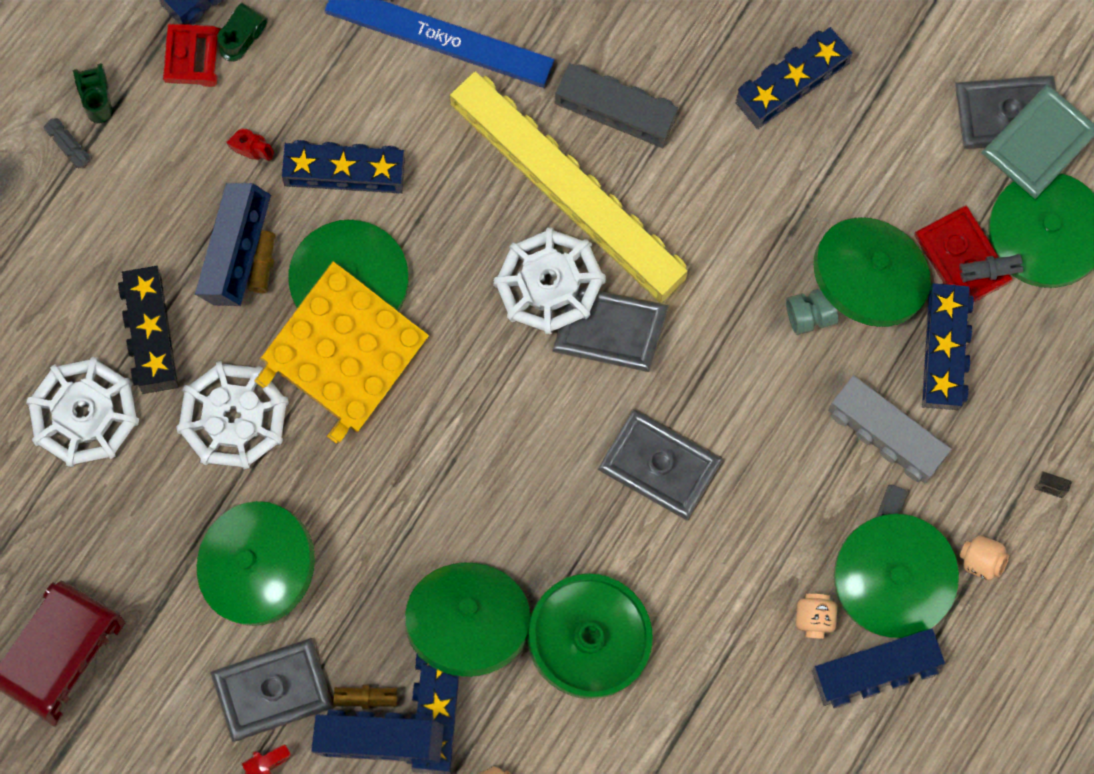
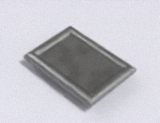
M1054 75L955 82L963 148L987 147L1046 84L1056 91Z
M579 287V292L575 298L580 303L587 288ZM599 291L590 310L591 316L589 318H582L559 328L552 352L650 372L669 305ZM567 304L564 313L575 308Z
M633 409L597 470L688 521L723 459Z
M312 638L210 672L232 742L334 708Z

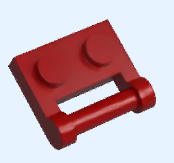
M168 24L163 73L164 83L199 84L205 87L217 86L218 76L215 74L218 33L221 28L205 25ZM198 38L206 39L203 72H195Z

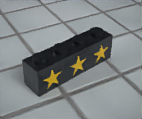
M158 265L122 271L123 282H118V289L121 300L126 299L127 310L122 311L125 329L130 328L131 339H126L129 357H134L136 367L131 368L133 385H138L142 394L179 388L162 275Z

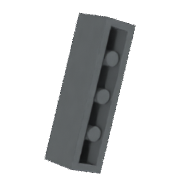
M571 63L568 64L555 92L556 105L660 148L664 147L677 118L678 107L674 106L670 100L651 97L641 88L634 86L629 88L620 84L616 78L608 75L600 76L593 73L589 67L581 64L577 66Z

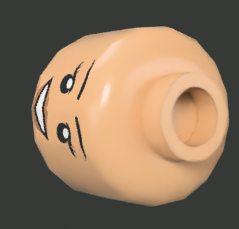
M979 535L972 542H965L960 558L964 559V569L968 573L989 581L995 576L1000 577L1003 574L1009 555L1005 553V546L1002 543Z
M806 593L805 598L798 601L796 627L801 631H806V638L824 639L825 633H831L836 629L837 604L830 600V595Z

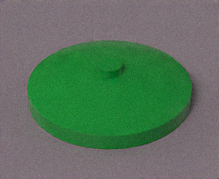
M1060 173L1036 199L1014 181L1001 192L990 213L988 236L990 244L999 258L1016 254L1021 255L1023 264L1020 265L1023 266V273L1011 274L1012 276L1032 286L1058 288L1080 281L1094 269V192L1089 187L1071 176Z
M866 217L840 221L825 233L815 250L813 267L820 290L838 311L854 321L875 327L899 325L912 318L928 297L931 278L923 253L908 235L889 223Z
M360 220L330 222L312 231L295 250L290 262L288 282L291 297L296 308H298L328 266L334 261L398 312L401 309L409 286L406 258L395 239L380 227Z
M247 502L229 509L211 525L199 548L197 579L204 599L221 617L241 625L261 626L283 618L300 603L310 586L315 566V552L311 536L305 525L295 514L270 502Z
M887 514L864 522L849 534L836 557L834 585L841 606L857 625L878 636L903 638L931 629L948 613L958 590L959 569L951 545L934 526L914 516Z
M469 562L443 566L426 575L415 586L408 598L405 610V628L408 640L414 651L423 661L441 672L463 677L481 676L495 672L515 659L527 641L530 622V609L527 598L520 586L511 577L494 567Z
M578 574L557 582L542 595L532 611L527 638L531 658L539 673L548 683L559 691L573 697L600 699L624 690L637 679L649 660L653 634L647 610L630 588L608 576Z

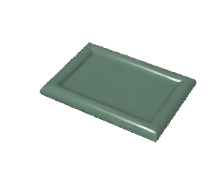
M1046 84L981 153L1036 199L1094 138V123L1051 86Z

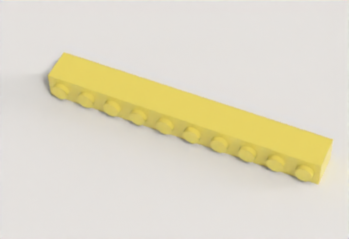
M475 71L450 94L451 106L659 303H662L686 280L688 270L685 269L687 266L684 261L675 254L673 256L664 249L665 245L659 237L654 234L650 236L643 229L642 222L635 215L631 214L629 216L622 209V204L612 194L608 196L600 189L601 185L598 180L590 174L586 176L579 169V163L571 155L565 156L558 149L557 142L551 136H544L537 130L538 126L531 117L521 115L516 110L517 106L513 100L506 95L502 97L496 91L495 84L487 76L481 77Z

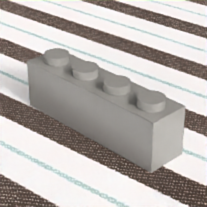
M854 375L829 407L828 411L832 413L831 417L842 426L848 425L856 431L855 435L859 440L867 445L872 443L881 450L880 454L890 463L897 462L905 468V474L916 482L922 481L926 484L952 450Z

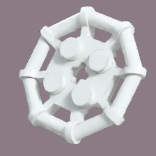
M553 227L547 228L546 231L519 243L513 242L509 246V253L498 277L494 278V286L497 287L508 313L507 318L511 322L517 321L545 331V334H552L554 330L582 318H589L591 316L590 310L600 287L606 282V275L601 272L591 249L592 243L587 239L580 240L554 231ZM554 243L573 250L569 254L559 253L554 249ZM546 244V248L531 255L526 253ZM579 257L583 258L589 273L578 272L575 261ZM518 259L523 260L521 273L519 272L517 276H511ZM550 273L552 277L557 276L554 284L550 286L541 283L545 281L544 276ZM581 283H589L580 303L575 298L579 292V286ZM511 286H519L523 298L518 303H516L510 289ZM567 304L575 308L552 318V311ZM529 305L534 306L536 309L544 311V318L524 310Z
M97 357L60 366L52 365L48 375L34 394L27 398L26 402L30 410L34 435L32 441L35 446L40 445L66 462V466L74 467L75 464L116 457L115 452L133 427L138 426L139 418L136 417L131 389L133 382L131 379L124 378L101 363ZM87 373L86 379H81L80 382H67L64 378ZM98 374L113 384V386L106 390L94 382L95 375ZM59 381L62 386L52 400H44ZM120 393L123 414L114 412L112 397ZM85 404L89 405V414L86 417L77 418L78 413L75 408L77 406L83 407ZM43 408L50 409L52 414V425L46 429L42 414ZM113 421L121 422V425L107 443L103 437L104 433ZM57 432L71 440L69 449L50 437ZM98 440L102 446L77 451L79 443L82 442L90 443Z
M222 361L216 362V366L189 386L185 385L182 389L184 396L179 425L176 426L177 433L182 434L200 457L202 464L208 465L210 463L243 467L244 470L249 469V465L283 442L281 437L285 410L289 404L288 397L283 396L271 381L267 387L262 388L271 401L262 403L253 392L257 385L254 380L263 367L259 365L257 367L222 364ZM226 376L250 380L246 386L230 385L227 382ZM220 378L221 387L214 389L207 397L200 394L202 390ZM196 400L203 404L201 420L192 422ZM231 409H236L237 413L241 414V418H235L234 423H229L228 417H225L226 412H230ZM273 410L271 429L268 431L263 428L265 412ZM204 429L213 441L208 448L195 431ZM260 435L265 438L248 452L245 451L244 446L253 437L256 438ZM219 446L236 447L239 450V455L216 451Z

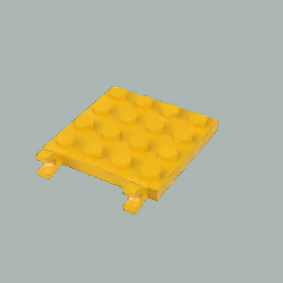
M333 261L259 358L266 365L254 382L260 387L265 388L278 372L339 419L326 436L337 444L342 441L349 428L355 432L361 429L429 335Z

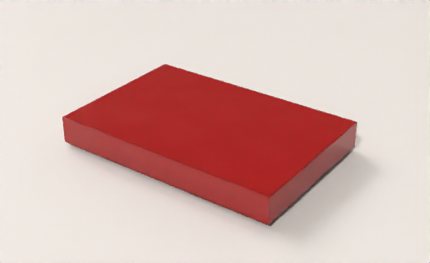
M967 205L923 227L914 234L942 282L947 285L969 286V295L974 296V302L1006 286L1013 280L1010 274L997 276L995 280L983 278L962 282L960 275L962 270L960 271L959 268L961 263L983 261L989 256H993L994 259L999 258Z

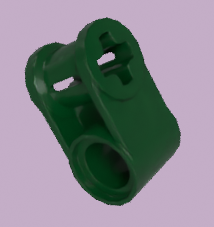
M240 3L218 33L221 56L230 62L238 61L244 57L247 50L265 30L268 18L245 3Z
M99 63L97 67L83 71L74 69L75 83L88 119L94 123L106 122L112 115V106L103 64ZM97 102L103 103L99 108H91Z

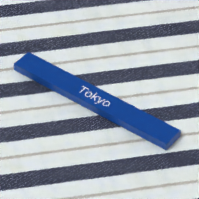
M328 0L325 8V14L541 88H545L554 64L553 58L383 0Z

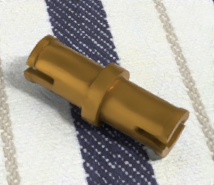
M261 230L252 263L251 280L248 289L255 293L268 292L270 268L274 267L272 255L276 234L270 231Z
M363 684L362 688L334 686V707L362 706V710H368V707L397 708V687L369 688V684Z

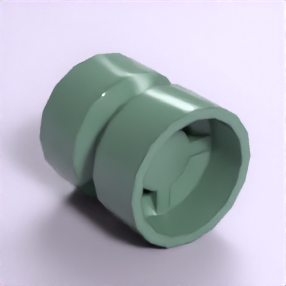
M820 288L812 290L809 296L801 293L786 298L788 317L796 335L813 331L815 325L825 328L838 324L837 309L826 299Z

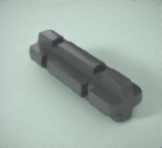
M50 119L45 124L44 130L50 137L54 136L53 141L67 157L71 156L70 161L76 168L85 167L91 160L90 156L85 150H80L82 148L81 145L67 129L63 130L64 125L59 119Z

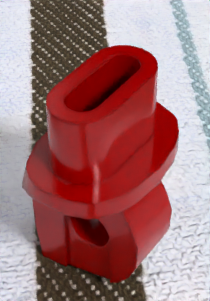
M248 129L237 130L226 142L230 149L250 159L260 160L263 158L270 161L274 157V150L270 144L266 143L264 137L254 134Z
M284 744L264 756L260 752L254 751L252 752L254 757L241 764L246 774H270L271 769L289 760L291 754Z

